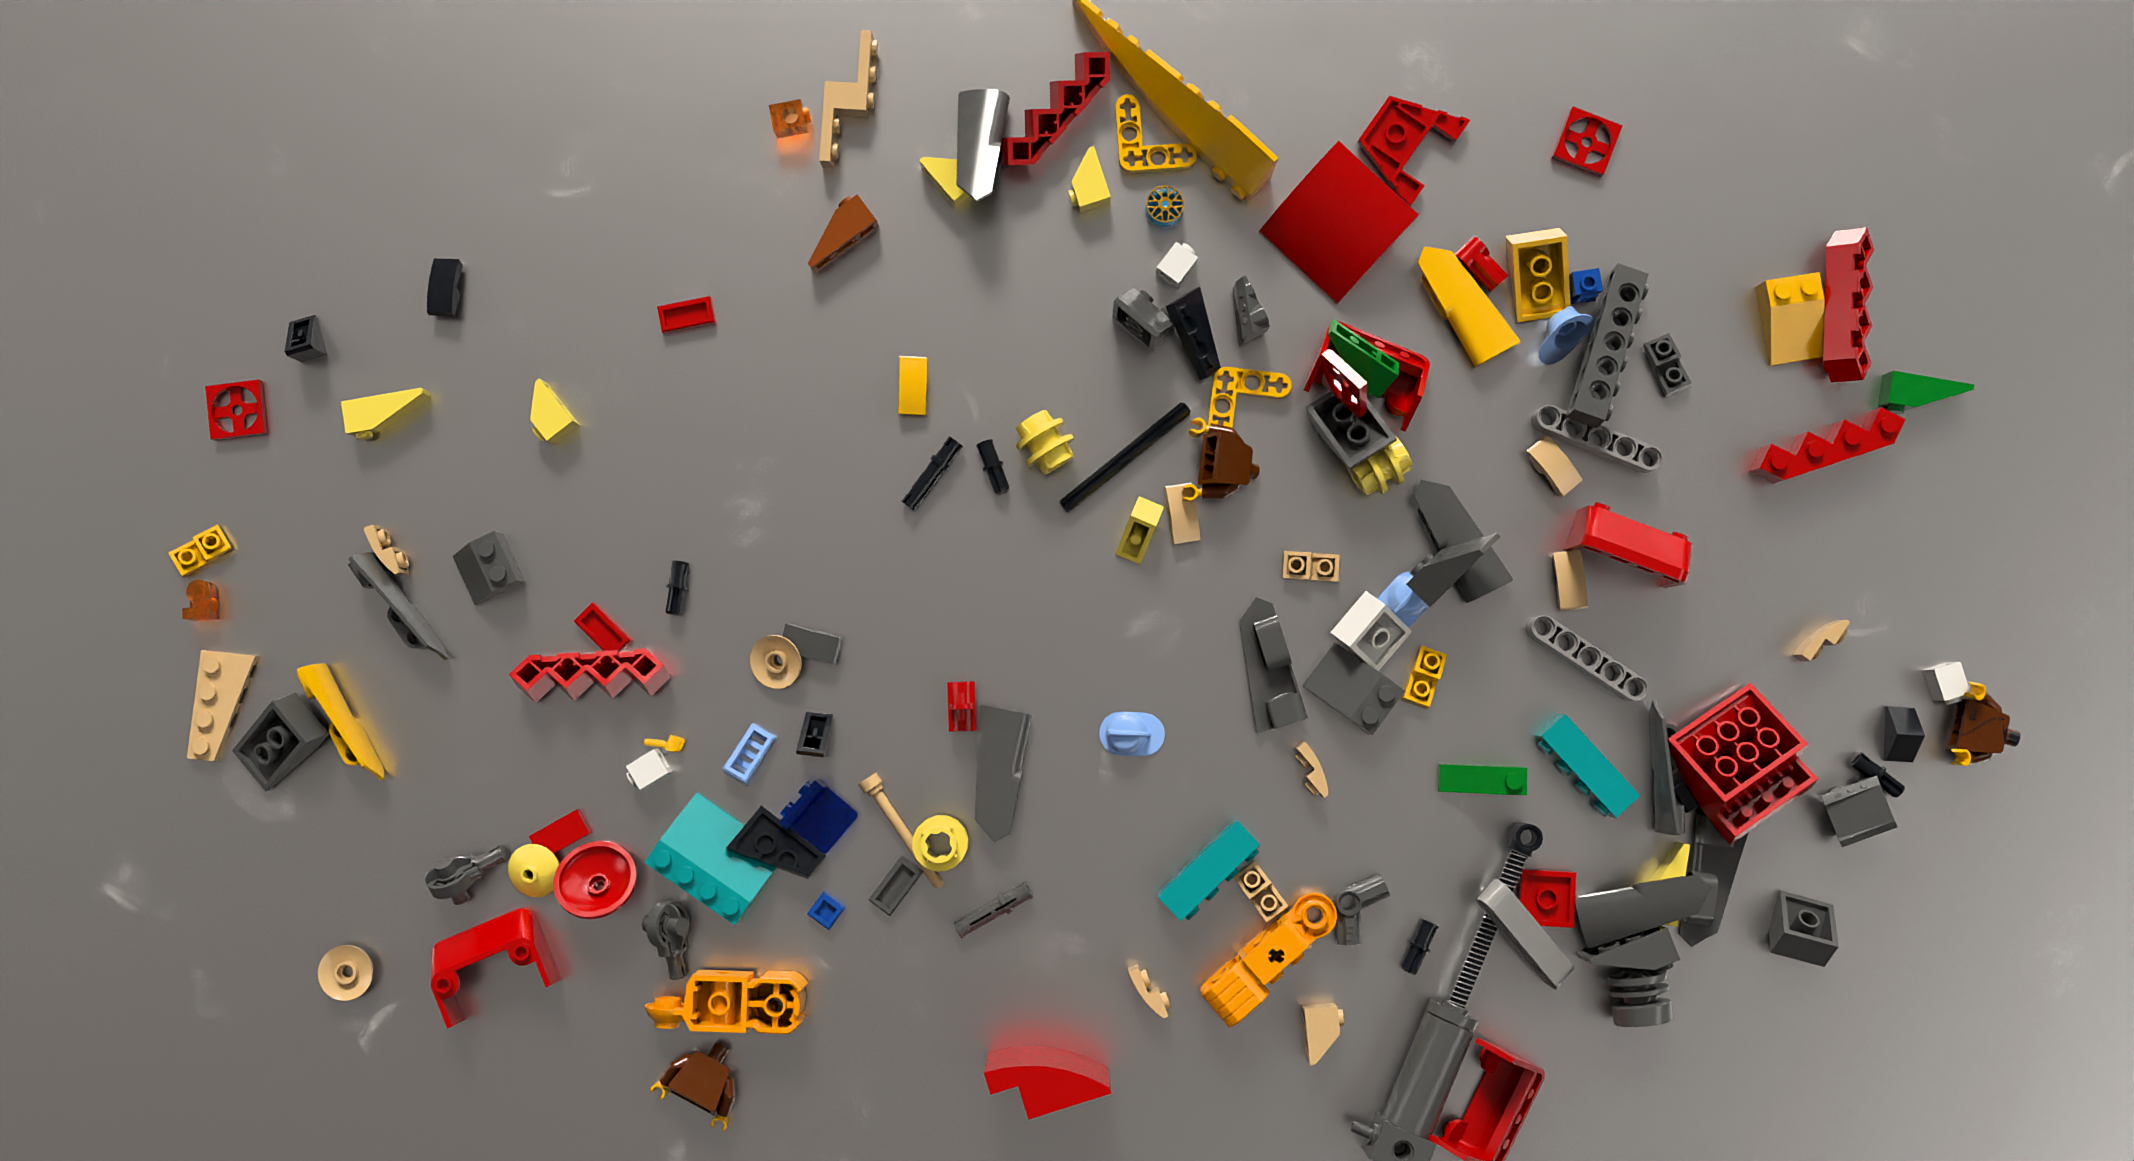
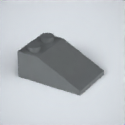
M1133 288L1114 300L1112 317L1153 352L1173 330L1174 324L1167 310L1163 307L1158 309L1152 303L1154 300L1144 290L1139 292Z
M1331 392L1306 406L1310 422L1349 470L1397 441L1395 435L1368 399L1367 413L1361 418L1357 417Z
M1495 533L1441 549L1435 556L1429 553L1410 572L1413 577L1406 585L1431 607L1501 536Z
M1335 642L1302 685L1368 735L1375 733L1405 692V690Z
M295 692L271 701L232 751L266 792L312 754L329 735V732Z
M1663 926L1593 948L1587 947L1576 952L1579 958L1590 964L1648 970L1657 969L1658 972L1672 968L1674 966L1673 963L1680 960L1668 928Z

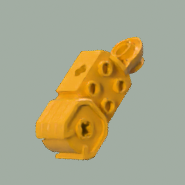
M1309 893L1300 897L1290 911L1278 917L1200 987L1201 996L1209 1002V1005L1229 1028L1241 1022L1266 999L1270 993L1266 987L1268 982L1273 984L1279 980L1284 974L1282 970L1287 965L1291 964L1294 966L1305 956L1303 951L1308 950L1313 941L1324 937L1332 931L1337 920V911L1332 900L1319 893ZM1311 908H1318L1321 913L1320 918L1315 922L1307 920V912ZM1274 949L1277 951V956L1273 957L1269 953L1270 950Z
M698 970L686 984L684 1003L681 1002L680 997L662 996L655 998L653 1003L645 1004L644 1007L648 1016L654 1021V1027L660 1029L678 1028L680 1021H685L690 1031L746 1033L750 1028H753L758 1033L790 1034L807 1017L802 1011L806 1003L804 987L808 982L797 971L769 970L759 978H754V971ZM774 999H780L783 1005L779 1006V1001H774Z

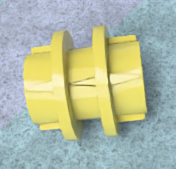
M1047 410L1034 414L1016 427L1021 438L1016 444V448L1018 451L1028 448L1032 456L1025 461L1027 466L1037 465L1043 475L1058 469L1074 457L1069 447L1074 437L1072 434L1062 437L1058 429L1064 424L1063 419L1057 418L1053 420Z
M1397 438L1396 442L1353 469L1349 470L1348 468V471L1362 493L1368 495L1377 490L1380 494H1384L1388 491L1387 480L1392 479L1397 485L1404 482L1403 475L1411 470L1412 461L1407 450Z
M936 815L926 819L916 829L913 836L912 849L916 859L923 867L932 871H947L955 868L963 860L968 849V835L964 826L957 819L948 815ZM941 831L947 833L950 837L951 852L935 853L931 849L932 843L929 839L931 833L938 834Z

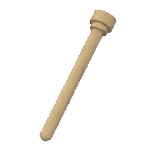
M874 773L858 784L864 794L867 792L869 797L873 796L933 887L940 888L943 885V881L937 871L923 867L916 859L912 849L913 836L881 790L883 788L880 784L882 780L877 773Z

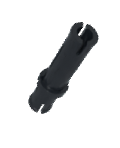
M949 436L937 454L932 455L930 458L932 461L901 502L916 511L944 471L950 469V463L963 446Z

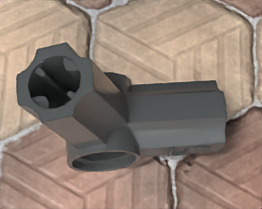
M1380 874L1336 892L1333 902L1337 911L1338 945L1362 944L1360 910L1390 896L1385 881ZM1346 895H1352L1354 898V904L1350 909H1343L1341 907V900Z

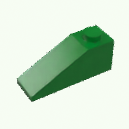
M1332 319L1329 325L1328 336L1340 357L1367 382V394H1372L1379 399L1398 377L1400 363L1335 319Z
M1891 371L1882 375L1878 407L1887 408L1888 411L1894 414H1904L1906 410L1974 390V384Z
M1439 764L1438 792L1527 795V768Z

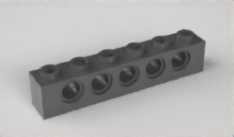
M1619 263L1609 273L1566 418L1594 428H1598L1604 421L1610 419L1613 412V406L1610 403L1612 397L1617 395L1621 384L1618 381V376L1620 372H1623L1628 361V357L1625 356L1626 349L1630 348L1635 337L1632 329L1642 314V309L1639 308L1641 300L1645 299L1649 290V285L1646 284L1648 273ZM1620 294L1626 296L1629 302L1624 301ZM1613 318L1619 320L1622 326L1616 325ZM1605 342L1612 344L1614 350H1610ZM1598 366L1603 367L1607 371V375L1602 374ZM1591 391L1597 392L1600 396V400L1595 399L1592 396Z

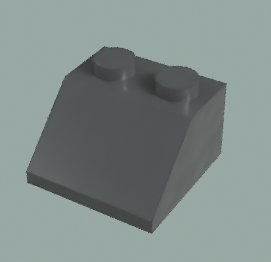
M492 531L469 542L452 556L475 605L525 583L503 533Z
M1779 891L1769 928L1771 953L1825 967L1839 948L1834 906L1829 903Z

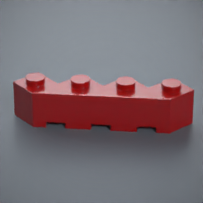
M1082 52L1075 54V80L1050 82V109L1024 110L1025 137L1002 138L1001 165H1034L1042 157L1041 155L1059 138L1072 120L1085 109L1098 91L1110 81V52Z
M1867 227L1835 231L1826 245L1823 368L1828 373L1831 383L1864 380L1872 364L1864 343L1873 326L1865 303L1874 288L1866 267L1874 252Z
M1880 407L1867 413L1861 427L1844 419L1831 425L1825 439L1810 432L1797 435L1789 452L1774 444L1766 445L1760 448L1749 472L1774 484L1894 444L1906 419Z
M646 648L634 649V651L629 652L608 650L596 651L595 654L575 652L558 653L557 656L545 657L529 655L509 673L517 687L535 704L555 685L575 701L593 683H596L613 699L632 680L652 696L671 678L664 664Z

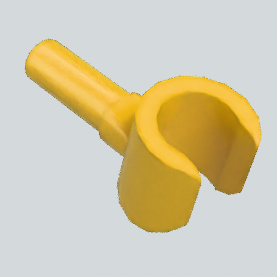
M670 735L667 742L645 739L644 745L665 748L671 752H680L685 740Z

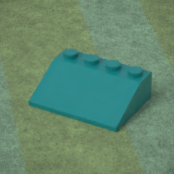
M698 792L661 837L644 862L733 925L738 924L777 869L726 850V847L745 825Z

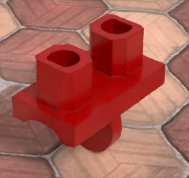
M975 681L947 682L949 732L977 731Z

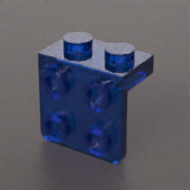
M820 779L814 780L813 783L808 780L798 793L801 797L794 804L790 801L780 814L783 818L779 823L786 829L792 828L819 851L826 854L857 819L858 813Z

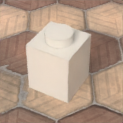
M1176 242L1157 266L1156 274L1178 289L1197 263L1196 251L1185 243L1180 245Z
M1948 662L1923 670L1933 701H1944L1945 705L1962 701L1961 696L1965 692L1970 693L1961 662Z
M660 748L653 749L626 766L629 771L627 777L634 787L638 786L640 790L648 788L674 772Z

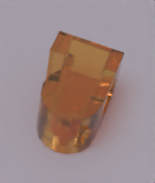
M199 579L190 582L186 589L187 597L190 600V608H182V619L190 621L220 620L218 587L212 582Z

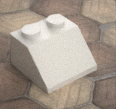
M1365 591L1330 633L1358 658L1379 671L1412 631L1384 603Z

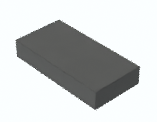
M901 856L868 900L891 916L923 871L904 856Z

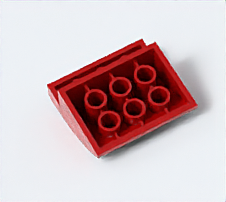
M1338 141L1289 194L1262 226L1259 233L1329 298L1338 304L1393 246L1395 241L1416 220L1419 214Z
M1751 682L1667 739L1669 750L1687 787L1705 815L1729 845L1811 789L1818 780L1815 774L1799 758L1808 746V743Z
M1020 1046L988 1052L984 1076L990 1095L1018 1086L1028 1120L1111 1094L1108 1067L1082 1054L1046 1046Z

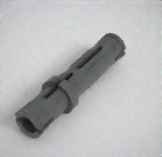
M1023 883L1005 895L1004 893L999 894L998 899L955 922L954 927L959 936L964 938L969 933L1005 913H1012L1013 908L1032 899L1033 895L1028 885Z

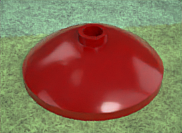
M606 841L586 843L572 850L559 864L554 876V893L561 907L569 914L582 919L602 918L619 910L630 899L637 883V869L630 854L621 846ZM604 885L601 890H596L598 886Z

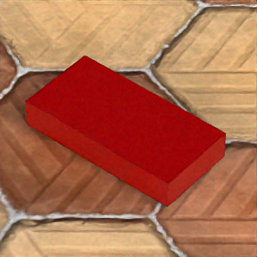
M710 296L657 306L663 334L716 324L712 298Z
M592 602L574 620L603 651L618 650L622 652L633 641L595 602Z
M576 809L530 835L529 838L532 844L542 845L555 854L592 832L580 810Z

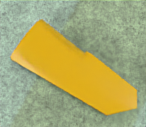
M1424 246L1417 262L1423 273L1421 276L1422 282L1441 316L1445 320L1448 319L1474 366L1477 367L1520 343L1519 338L1452 251Z
M319 663L298 668L296 675L308 699H317L332 721L329 725V733L343 761L348 765L362 766L372 772L380 781L383 780L384 768L361 723L353 717L327 664Z

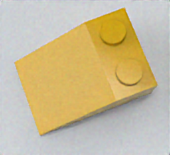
M1560 228L1505 236L1507 264L1517 323L1551 318L1557 312L1571 306L1567 235Z
M1820 272L1766 280L1756 286L1755 290L1769 366L1822 358L1824 352V293Z

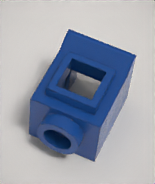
M1599 268L1576 271L1569 274L1571 305L1596 301V298L1599 296L1598 294L1603 291Z

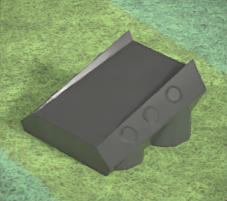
M1246 276L1237 280L1233 287L1239 346L1264 334L1270 327L1267 314L1261 304H1259L1255 291Z
M1877 776L1859 780L1857 783L1844 788H1833L1828 794L1822 795L1824 805L1842 847L1898 827Z

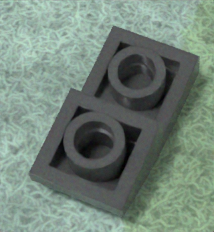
M1669 333L1644 343L1643 346L1648 361L1665 397L1691 386L1692 382L1680 362L1681 354Z
M791 623L785 624L783 637L790 640L796 646L800 656L836 664L842 637L820 630H810Z

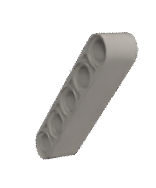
M1543 406L1532 415L1531 423L1536 431L1636 472L1648 473L1656 470L1663 463V454L1658 448L1603 425L1594 428L1566 418L1568 411L1556 406ZM1543 412L1551 416L1552 422L1550 425H1545L1541 421V414ZM1567 423H1572L1576 426L1577 432L1575 436L1570 435L1566 431ZM1593 433L1600 435L1602 439L1600 446L1592 442L1591 437ZM1618 443H1622L1627 448L1626 456H1621L1617 452ZM1644 453L1652 458L1650 467L1646 466L1642 461Z
M1541 615L1535 616L1527 622L1526 632L1531 639L1626 701H1639L1647 696L1649 686L1644 678L1553 618ZM1539 620L1543 621L1546 625L1544 635H1539L1536 632L1535 626ZM1561 636H1565L1569 640V647L1565 651L1558 644ZM1585 651H1588L1592 656V661L1588 666L1581 660V656ZM1608 666H1611L1615 671V676L1611 681L1605 677V669ZM1631 681L1635 682L1638 687V691L1634 696L1628 692V685Z
M1494 879L1476 899L1477 903L1536 974L1548 986L1557 989L1574 970V966L1515 894L1503 882Z

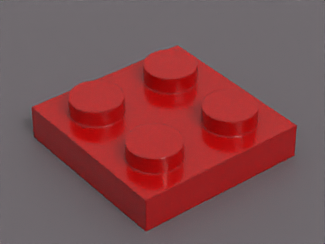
M1522 869L1518 882V899L1539 925L1574 928L1576 872Z

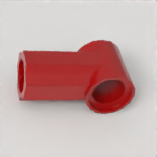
M1472 237L1455 253V256L1468 273L1471 272L1491 292L1508 275L1489 256L1490 252L1486 245L1480 239Z

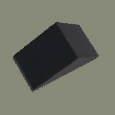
M316 315L289 322L284 351L288 357L299 362H305L327 355Z
M1885 706L1883 761L1913 762L1925 737L1915 708Z
M806 711L796 754L816 757L829 756L833 714Z

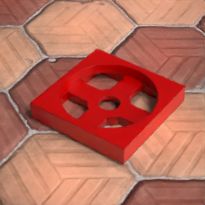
M1572 106L1551 158L1602 177L1623 125ZM1582 119L1588 122L1585 132L1577 133L1569 129L1570 125ZM1599 126L1608 131L1610 136L1608 144L1597 140L1595 134ZM1585 137L1590 138L1591 146H1583L1582 139ZM1565 141L1575 144L1577 152L1574 158L1568 153ZM1592 151L1604 155L1603 159L1598 162L1585 163L1588 153Z
M1330 349L1322 353V384L1357 417L1361 418L1367 413V382L1335 352Z
M258 379L205 386L211 440L268 434L263 381ZM242 389H248L255 396L257 402H244ZM223 391H230L231 402L227 406L217 407V397ZM240 405L242 407L240 415L233 414L234 406ZM251 414H257L254 423L246 429L245 419ZM227 417L232 419L234 432L223 430L219 426L218 419Z

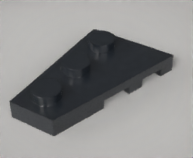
M1197 287L1165 307L1199 380L1211 376L1221 367L1201 288Z
M762 805L726 847V850L806 879H809L826 857V855Z

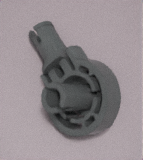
M499 845L477 857L469 854L466 857L444 858L427 872L425 882L434 898H452L455 905H461L469 900L470 894L467 889L473 882L482 879L484 871L506 862V858Z
M661 901L653 906L647 916L643 917L642 929L647 933L650 943L657 947L658 956L666 957L669 978L671 980H678L687 976L683 953L687 949L686 946H688L686 936L689 930V916L686 908L681 903Z

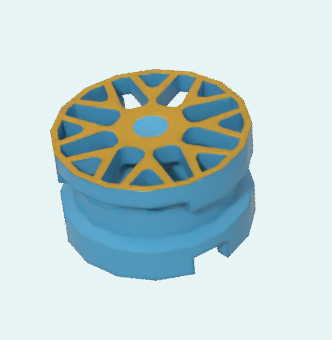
M1163 185L1156 187L1147 197L1145 210L1148 219L1159 227L1174 225L1182 216L1183 197L1172 186Z

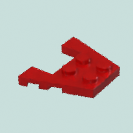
M1389 96L1359 138L1358 143L1398 196L1411 206L1425 185L1404 172L1402 168L1430 128H1434L1455 143L1470 120L1462 116L1460 118L1449 115L1448 112L1431 110L1422 107L1420 104Z

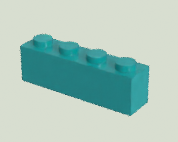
M1558 714L1535 735L1540 740L1538 746L1548 756L1552 754L1559 761L1556 764L1557 767L1566 776L1572 775L1577 781L1575 784L1577 789L1586 797L1590 795L1596 802L1594 807L1604 817L1608 815L1609 817L1617 818L1640 797L1638 792L1566 714Z
M1235 819L1157 894L1158 898L1180 921L1184 918L1190 920L1200 910L1198 905L1204 899L1209 901L1219 892L1220 889L1217 886L1224 879L1229 882L1239 872L1237 867L1244 860L1248 863L1259 853L1257 848L1260 844Z

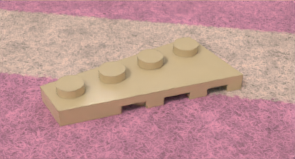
M201 650L187 752L188 759L219 760L231 730V721L234 714L238 712L240 698L244 688L248 686L250 681L249 675L253 665H256L259 656Z

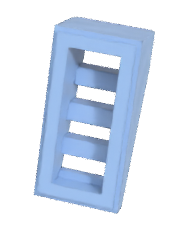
M752 723L723 767V772L747 786L776 737ZM752 735L765 741L764 745L762 746L752 740ZM748 744L758 750L759 753L756 755L745 747ZM741 754L753 760L751 765L740 759ZM735 764L746 769V773L743 774L734 768Z

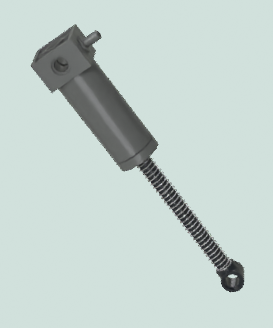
M1518 823L1510 831V844L1508 848H1510L1511 852L1508 853L1509 857H1506L1507 862H1504L1506 865L1502 867L1504 870L1500 872L1501 877L1498 878L1513 893L1516 883L1518 884L1517 880L1518 878L1520 879L1519 875L1520 873L1522 874L1521 870L1524 869L1523 865L1527 864L1525 860L1529 859L1528 857H1532L1533 852L1541 846L1543 841L1541 830L1532 824ZM1529 830L1532 838L1528 844L1524 845L1521 842L1520 836L1523 831ZM1486 913L1485 916H1482L1483 920L1480 921L1481 925L1478 926L1479 930L1476 931L1477 935L1474 936L1473 945L1470 946V951L1468 950L1469 954L1468 956L1466 955L1467 959L1464 960L1465 964L1462 965L1461 974L1457 975L1459 978L1455 980L1457 983L1453 985L1455 988L1451 990L1453 993L1449 995L1451 997L1450 1000H1443L1441 1003L1430 999L1383 1114L1376 1111L1370 1127L1354 1121L1351 1125V1132L1365 1137L1361 1148L1368 1158L1373 1161L1431 1160L1436 1143L1428 1138L1434 1132L1479 1023V1020L1468 1015L1469 1011L1465 1007H1467L1466 1003L1470 1002L1468 998L1472 997L1471 992H1474L1472 989L1476 987L1474 984L1478 982L1476 979L1480 977L1478 974L1482 972L1480 969L1484 967L1483 962H1486L1485 957H1488L1487 952H1490L1489 948L1492 947L1493 938H1496L1495 933H1498V927ZM1402 1143L1399 1148L1395 1149L1397 1144Z

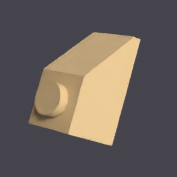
M1334 1002L1301 1005L1306 1057L1309 1065L1317 1064L1339 1037L1340 1026H1344L1343 1011L1338 1009Z

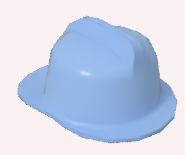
M1568 306L1554 314L1547 323V338L1539 350L1541 362L1554 364L1565 358L1580 341L1591 333L1594 328L1592 316L1579 314L1572 306Z
M1411 571L1396 577L1378 598L1407 627L1412 625L1428 608V605L1406 585L1413 577L1410 574Z
M1143 712L1112 713L1102 722L1099 731L1100 741L1104 748L1117 755H1151L1159 750L1165 738L1164 727L1160 720L1152 714Z

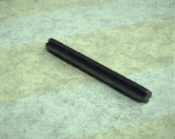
M1180 402L1060 500L1062 508L1066 512L1073 510L1186 418L1191 412L1189 407L1184 402Z

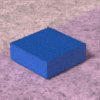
M823 891L807 915L827 930H830L846 907Z

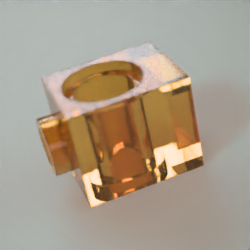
M801 99L769 105L773 131L777 139L809 133L807 124L812 123L809 107L804 108ZM789 114L798 115L794 123L785 122Z

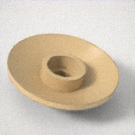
M769 635L763 637L755 643L750 654V666L754 676L767 687L774 689L785 688L794 683L801 672L802 661L800 653L796 646L783 636ZM777 655L781 657L782 664L777 661Z
M341 945L328 951L319 963V984L323 991L333 999L340 1001L356 999L363 995L372 983L373 964L369 956L356 946ZM347 967L352 968V976L346 974L345 970Z

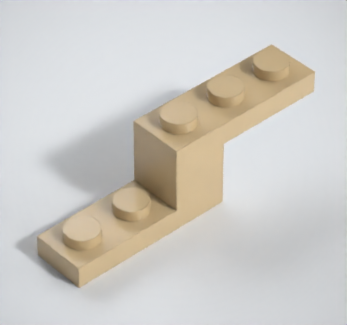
M861 30L857 83L825 81L819 155L822 168H833L834 160H838L839 144L835 143V134H840L841 119L837 116L869 118V109H874L875 96L874 93L870 92L871 83L876 82V67L872 66L873 57L878 55V40H874L872 31Z

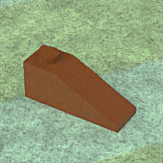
M858 194L853 198L848 196L838 204L839 208L835 210L808 262L814 273L879 227L877 220Z

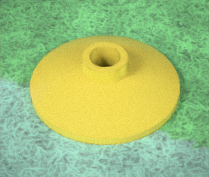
M527 844L518 848L511 855L508 863L509 878L514 887L524 895L543 897L554 890V876L559 862L548 848L538 844ZM527 870L533 873V877L528 874Z

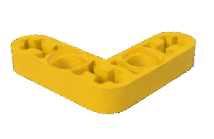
M1125 94L1118 98L1115 108L1120 168L1124 172L1140 174L1183 171L1194 166L1197 152L1190 144L1178 143L1143 146L1138 99L1130 94ZM1125 102H1129L1131 107H1135L1131 109V121H1125V109H1120L1124 107ZM1125 128L1135 129L1137 137L1132 141L1125 140L1122 137V131ZM1169 151H1173V157L1181 156L1182 151H1186L1189 156L1192 155V157L1188 158L1187 163H1183L1182 158H1174L1173 164H1169ZM1142 153H1147V166H1142L1143 161H1136L1132 167L1129 166L1128 162H1124L1130 154L1133 155L1134 159H1142ZM1153 153H1163L1166 158L1165 162L1162 165L1153 164L1150 160Z
M1234 367L1218 369L1214 374L1208 425L1210 426L1211 423L1218 424V420H1212L1214 416L1218 419L1229 418V423L1223 421L1222 426L1233 427L1236 394L1272 399L1286 397L1292 387L1290 378L1285 374ZM1224 373H1228V377L1233 379V382L1228 383L1226 392H1232V396L1225 393L1216 394V390L1220 392L1222 390L1223 383L1218 380V377H1222ZM1248 376L1257 377L1260 381L1258 389L1249 390L1246 388L1245 379ZM1264 377L1269 378L1267 383L1275 384L1280 379L1282 380V385H1286V388L1277 393L1275 387L1268 386L1266 388L1267 392H1263ZM1225 399L1229 402L1230 409L1227 413L1221 414L1216 411L1215 402L1217 400Z

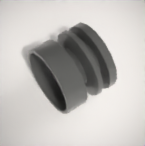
M1629 968L1607 976L1608 984L1617 986L1609 990L1610 995L1623 998L1622 1001L1611 1006L1613 1021L1616 1026L1647 1027L1673 1021L1671 1000L1657 996L1669 991L1668 984L1660 983L1668 979L1666 970L1658 972L1657 969Z

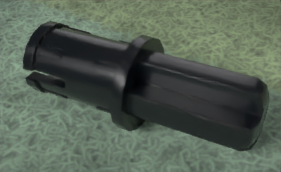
M989 439L978 443L976 447L985 466L983 471H987L994 493L999 494L1007 491L1009 485L1001 466L1003 461H999L993 440Z
M672 560L669 584H666V588H669L666 613L669 615L677 616L680 614L683 592L688 590L686 579L690 563Z
M1862 752L1850 764L1851 767L1862 773L1866 778L1877 776L1882 789L1892 797H1899L1905 790L1904 785L1885 772L1886 768L1884 766L1880 767Z
M1422 919L1414 940L1409 942L1411 947L1402 965L1404 971L1412 975L1417 974L1426 952L1430 953L1431 951L1428 948L1436 930L1439 928L1437 925Z

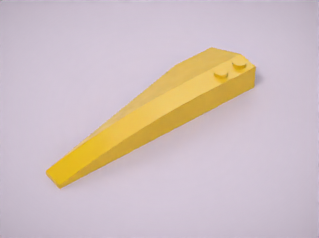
M1073 0L1074 7L1103 50L1110 52V59L1135 91L1184 143L1190 144L1196 149L1197 155L1212 168L1211 172L1218 180H1225L1231 186L1230 189L1236 197L1241 200L1244 198L1249 202L1271 179L1278 157L1232 115L1228 118L1224 117L1220 111L1221 106L1213 100L1210 102L1204 101L1201 91L1196 86L1190 83L1187 85L1183 84L1184 79L1182 75L1150 49L1144 52L1139 46L1140 42L1135 37L1130 35L1126 38L1119 24L1114 20L1107 19L1105 21L1102 18L1104 16L1102 11L1089 0Z

